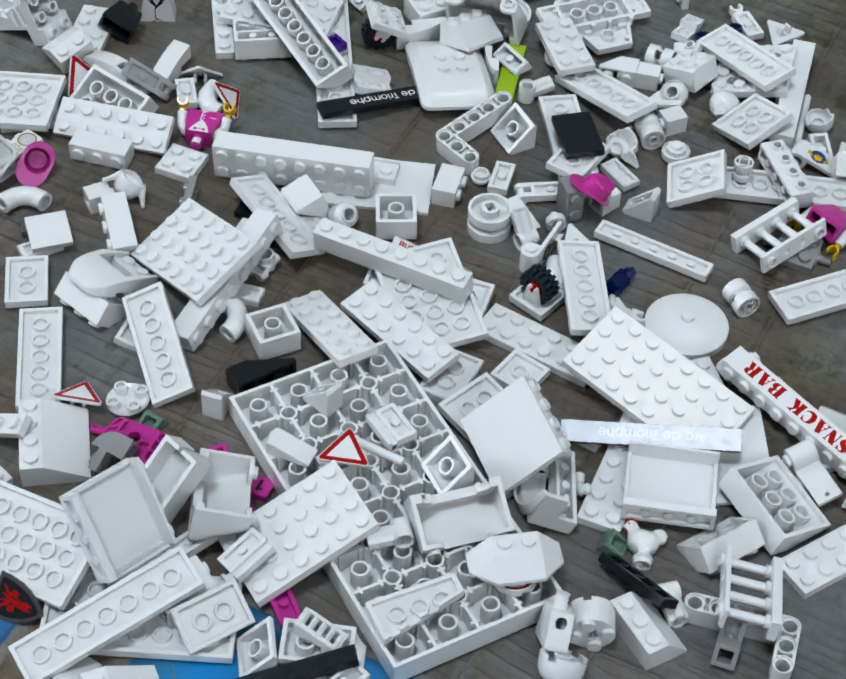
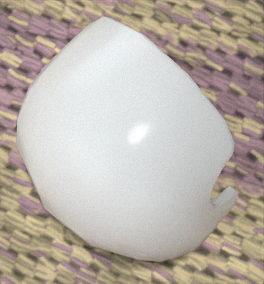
M820 108L811 109L804 118L806 128L813 133H826L832 128L834 123V113L831 114L828 108L824 110Z

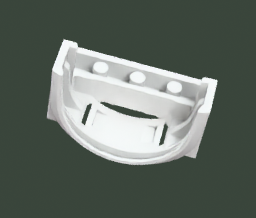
M559 428L562 434L567 437V430ZM572 451V456L563 454L543 468L542 471L544 473H536L513 489L518 508L522 514L527 515V522L566 534H570L577 525L575 452ZM547 478H548V491L545 490Z

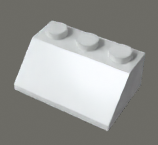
M473 9L469 13H461L457 17H449L448 20L440 23L439 44L466 52H471L485 47V45H491L503 40V35L490 14L483 13L480 9Z
M67 271L54 292L55 295L61 298L59 301L62 304L73 307L75 309L74 313L81 317H86L89 320L88 323L95 328H100V326L110 328L126 317L123 302L119 297L105 298L91 295L77 286L69 278Z
M730 516L715 524L713 530H704L676 546L697 572L715 575L721 571V567L717 566L719 555L725 552L728 544L732 545V558L739 559L743 556L755 554L758 552V548L765 545L756 519Z
M630 591L610 600L614 605L616 613V630L645 671L687 652L680 639L657 608L651 605L652 601L648 598H643Z

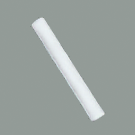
M356 436L361 448L400 466L404 465L405 457Z

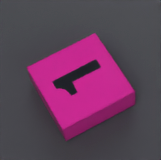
M258 475L257 480H252L250 497L267 502L274 491V484L271 479Z

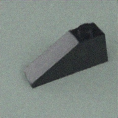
M295 358L246 360L234 364L226 369L227 385L234 394H239L296 373Z

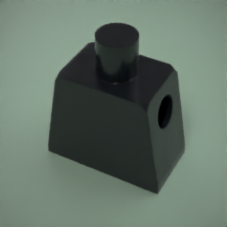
M119 0L104 11L98 25L128 44L139 24L142 13L138 11L136 3L130 2L127 4L123 0Z

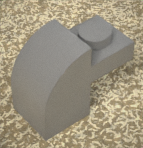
M119 432L103 433L92 442L98 448V451L94 452L90 457L88 468L94 473L99 474L106 470L113 457L120 461L133 457L140 445Z
M727 617L723 628L719 630L710 664L734 671L748 622Z

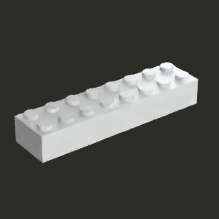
M219 130L212 144L215 176L235 178L265 174L273 184L287 186L307 174L319 191L370 198L375 183L374 152Z

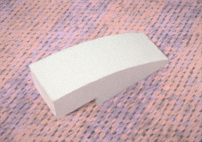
M447 17L411 20V25H405L408 33L405 39L399 37L394 39L396 50L405 49V44L408 42L434 41L440 38V23L447 20Z
M174 39L161 55L153 71L174 82V79L181 75V67L191 58L190 45ZM161 83L158 89L163 91L166 85Z

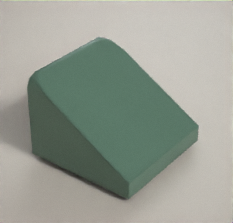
M147 409L138 421V423L162 431L169 423Z
M613 528L603 535L596 550L603 553L617 554L623 558L628 549L627 539Z

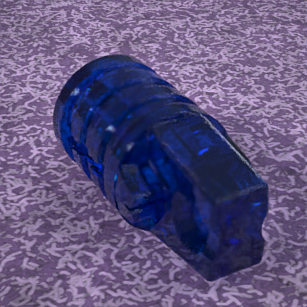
M633 266L619 269L606 281L608 295L614 294L618 297L630 285V280L636 274Z

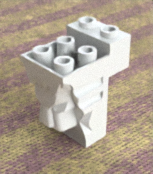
M0 0V30H27L35 46H45L73 26L66 10H60L55 0Z

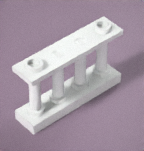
M792 197L731 234L732 250L737 254L746 248L760 258L761 272L764 274L827 235L826 219L821 218L812 223L799 213V200ZM795 220L804 226L805 229L797 233L786 224ZM779 229L790 238L780 242L770 233ZM764 239L774 248L765 252L754 243Z
M728 544L725 552L720 553L717 566L721 567L719 602L715 610V616L718 617V627L723 628L727 617L762 625V628L765 629V639L775 642L782 627L783 558L774 556L771 564L766 566L732 558V545ZM731 568L763 575L766 582L731 574ZM731 584L761 591L763 595H766V598L762 599L731 591ZM730 600L762 608L766 614L762 616L731 608Z

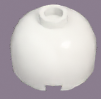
M540 648L538 669L543 679H582L587 668L588 659L581 654L578 655V658L571 655V650H568L566 654Z

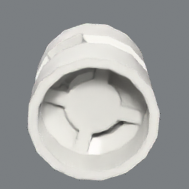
M651 43L645 54L644 62L663 66L677 55V51L669 48L663 50L661 46Z
M648 113L635 121L634 127L643 148L655 150L665 143L666 136L656 115Z
M743 278L733 279L722 291L724 299L741 318L750 316L760 306V299Z

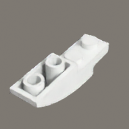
M96 50L83 57V60L91 67L95 64L144 94L151 93V91L121 74L128 62L126 59L111 52Z

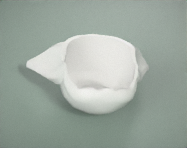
M712 82L709 110L712 116L718 120L738 106L740 101L735 94L728 90H722Z
M628 126L609 134L606 137V144L611 146V156L623 159L633 167L639 168L635 155L638 151V140L632 131L633 127Z
M121 169L110 176L102 178V182L114 180V191H125L128 200L138 196L141 208H145L146 187L136 172Z

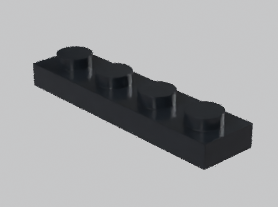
M601 552L598 561L605 566V570L619 576L623 584L635 588V593L652 601L651 605L659 610H664L665 608L676 609L679 600L617 554Z

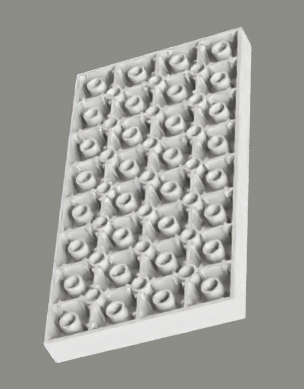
M388 339L375 343L378 346L379 354L339 368L332 360H328L229 397L230 416L265 474L271 479L278 495H281L327 465L328 462L319 461L318 456L349 428L353 429L356 436L387 449L365 421V415H371L375 410L393 402L417 431L416 439L398 447L397 445L393 446L392 450H389L405 457L404 465L400 466L363 448L362 450L368 461L367 468L338 465L380 527L390 525V522L398 517L408 518L404 502L409 496L421 493L423 499L425 494H438L421 464L450 434L454 433ZM341 381L343 383V406L328 418L306 403L302 398L317 385ZM276 427L318 449V453L309 468L267 453V440ZM465 451L468 458L475 467L473 485L478 482H480V484L487 482L484 476L477 468V466L475 465V463L468 455V453ZM512 518L515 530L511 534L523 533ZM415 535L414 544L406 549H399L393 545L369 550L365 538L322 566L390 679H408L537 623L544 601L546 599L554 600L556 591L562 590L554 577L551 576L545 582H537V585L531 592L523 593L522 596L505 595L499 592L494 585L484 582L477 577L469 576L465 553L481 542L442 550L438 556L427 557V554L421 553ZM455 572L464 589V596L383 646L365 610V602Z

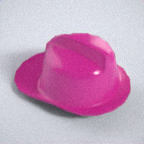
M42 141L33 142L25 148L15 168L16 178L23 186L37 187L46 180L55 162L53 148L48 143Z
M592 173L587 177L579 174L570 175L571 183L579 191L595 199L601 205L608 206V197L615 189V183L601 173Z

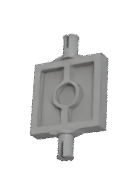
M783 233L778 240L784 242L790 237ZM819 239L780 264L810 274L817 263L829 267L832 258L821 255L824 240ZM764 240L763 245L773 247Z

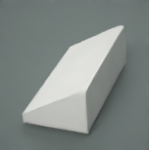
M506 42L492 54L494 58H499V62L515 76L532 69L530 63Z

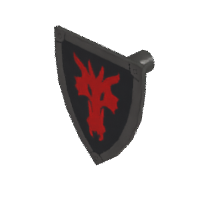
M3 570L0 575V619L12 623H25L44 616L38 600L27 585Z

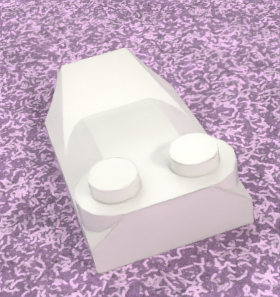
M284 617L278 664L283 665L328 651L293 634L294 624L297 619ZM334 624L348 634V638L342 647L355 644L359 664L364 668L366 645L359 638L356 631L357 627ZM315 627L313 631L317 632L319 628ZM324 632L322 637L325 638L328 633ZM333 636L330 642L333 644L337 637Z

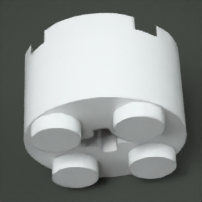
M591 596V600H583V597H580L569 604L575 614L570 643L585 647L591 652H598L603 646L610 644L615 639L616 613L612 602L602 597Z

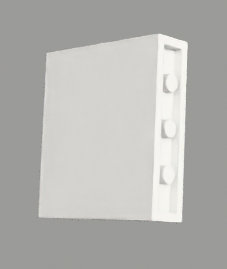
M524 375L460 420L488 477L500 476L507 499L514 496V488L563 454L573 455L569 448L571 446L569 440L559 429L561 427L559 421L549 410L551 408L549 402L539 391L541 390L539 383L534 378L532 379Z
M630 440L621 518H633L640 521L713 530L717 515L716 494L718 464L721 452Z
M139 457L125 458L59 497L98 584L114 582L118 579L117 574L162 546L177 542L174 536V529L165 516V509L159 502L155 494V487L150 482L146 474V467Z

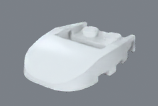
M100 249L89 252L75 259L68 271L69 278L82 290L91 295L105 298L115 297L116 293H123L124 296L132 294L133 291H139L158 281L157 275H151L147 269L142 268L132 257H129L130 252L121 250Z

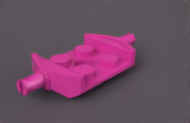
M117 417L109 426L106 425L105 428L94 423L89 428V432L96 435L112 431L119 432L131 439L140 438L137 441L140 446L133 457H139L144 465L167 434L125 417Z

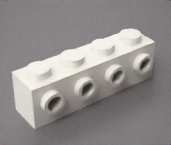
M783 139L761 143L758 159L783 202L795 197L799 200V208L810 207L815 196L814 188L810 186L805 173L801 171L797 160L792 156L790 148L786 146Z

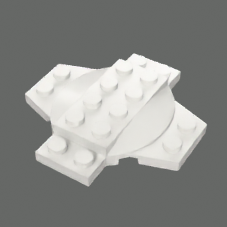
M555 0L553 5L536 8V15L540 22L571 18L584 44L597 55L632 48L631 26H633V21L650 17L651 10L645 0Z

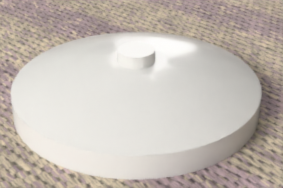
M681 293L664 296L652 303L645 314L646 322L644 327L689 360L707 356L712 357L724 347L727 341L729 324L725 314L713 302L697 295Z

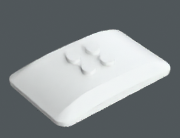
M412 41L405 44V53L417 89L420 105L425 110H471L495 94L480 49L466 52L439 44L440 41Z

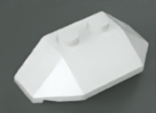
M539 531L490 536L465 553L469 576L477 577L497 587L545 582L564 565L559 542Z

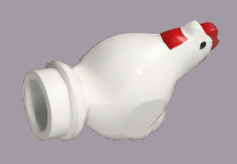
M633 518L627 519L623 528L626 529L627 547L634 554L632 556L633 567L641 571L649 570L653 563L652 555L656 553L659 546H663L667 542V533L661 529L654 531L640 529L638 526L639 521Z

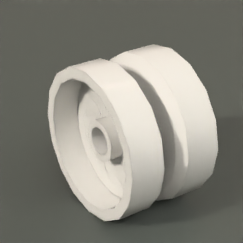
M481 193L474 196L468 205L466 226L468 234L474 240L485 244H495L505 240L511 230L510 212L513 210L511 202L506 197L496 193Z

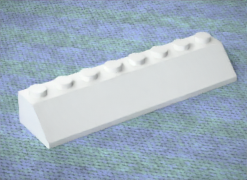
M252 0L317 88H338L353 78V74L346 61L299 0Z

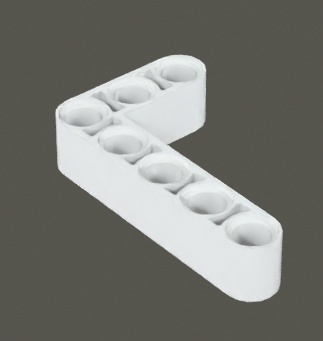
M499 91L436 132V149L438 153L454 166L464 167L465 174L471 176L474 169L479 167V153L467 142L495 125L512 106L511 94L507 91Z
M695 592L686 595L684 609L689 616L688 623L719 631L718 617L715 616L719 598ZM730 601L731 608L762 616L766 614L761 608ZM782 614V627L775 642L765 639V629L762 628V625L747 623L744 637L774 645L768 679L791 678L801 632V623L793 616Z

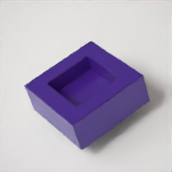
M334 34L327 37L339 53L347 49V43L339 35Z

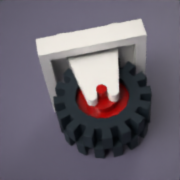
M368 0L365 6L369 20L365 19V23H362L361 28L365 45H369L371 49L374 47L375 50L381 47L382 50L385 45L389 47L390 43L393 44L396 37L405 39L408 33L401 10L396 7L383 5L380 2Z
M534 264L521 274L520 286L509 294L508 301L541 322L563 304L565 298L564 291L560 289V286H557L559 282L555 280V274L552 275L550 269L546 270L545 265L541 267V264Z

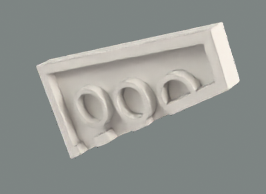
M455 572L367 601L365 602V610L383 646L462 598L464 596V589Z

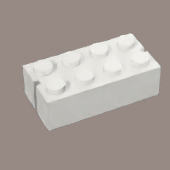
M166 434L146 462L145 467L146 474L155 487V494L165 509V516L169 524L204 477L211 464L199 453L194 452V449L181 437Z

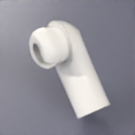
M576 472V495L580 497L590 495V484H584L585 474L583 472Z

